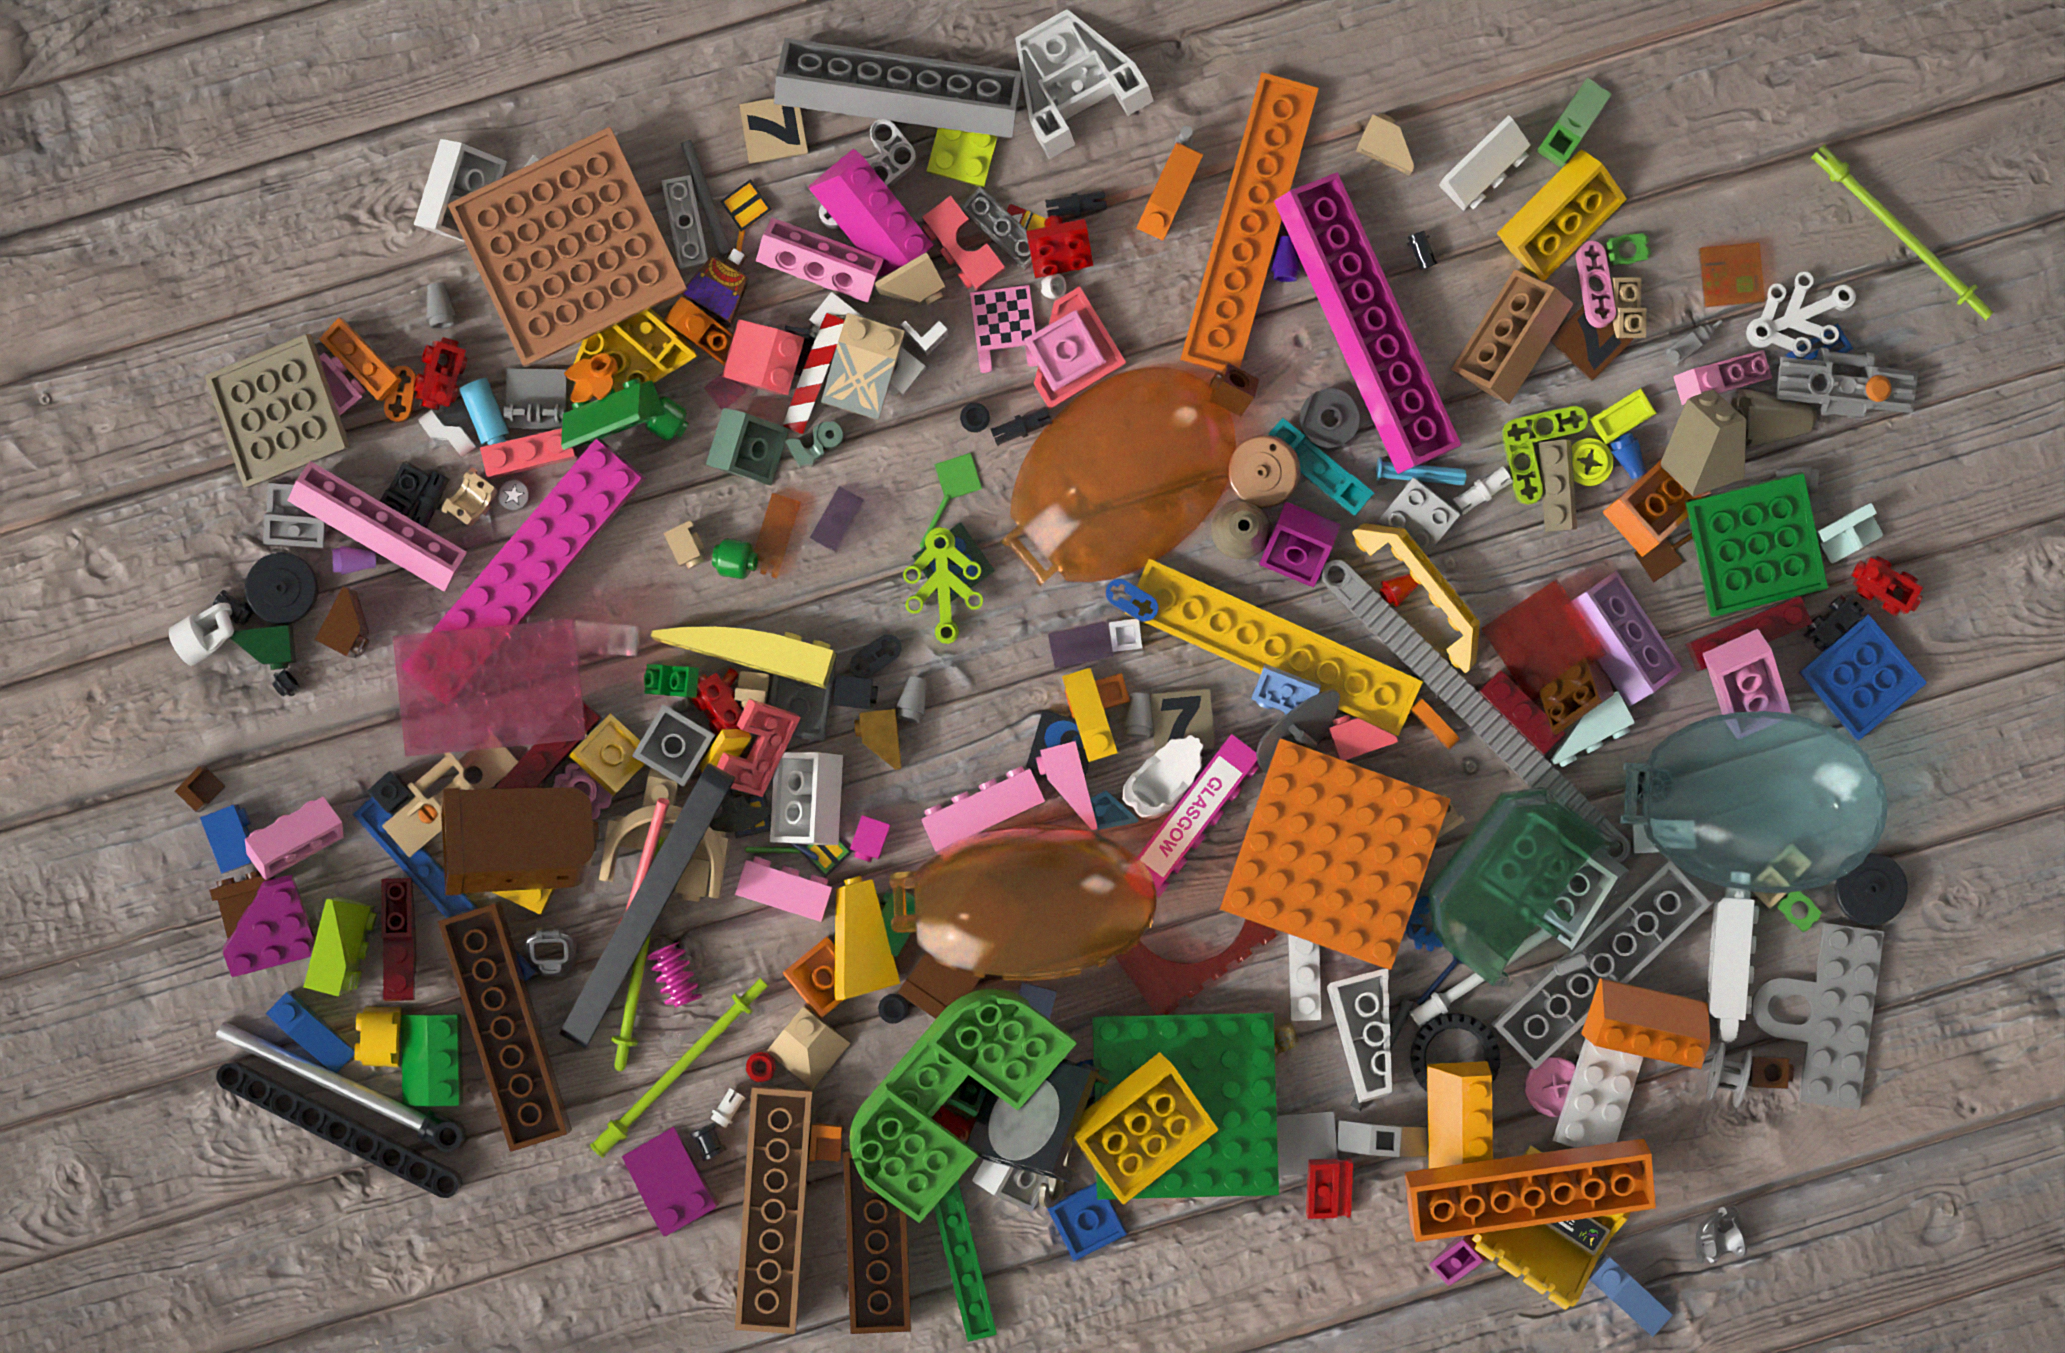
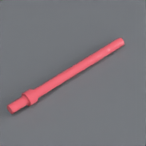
M658 798L626 910L652 865L670 803L666 798Z

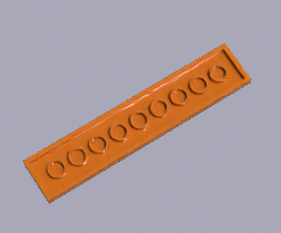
M1261 72L1183 347L1181 361L1220 372L1223 371L1228 363L1240 369L1282 221L1274 201L1291 189L1319 88Z

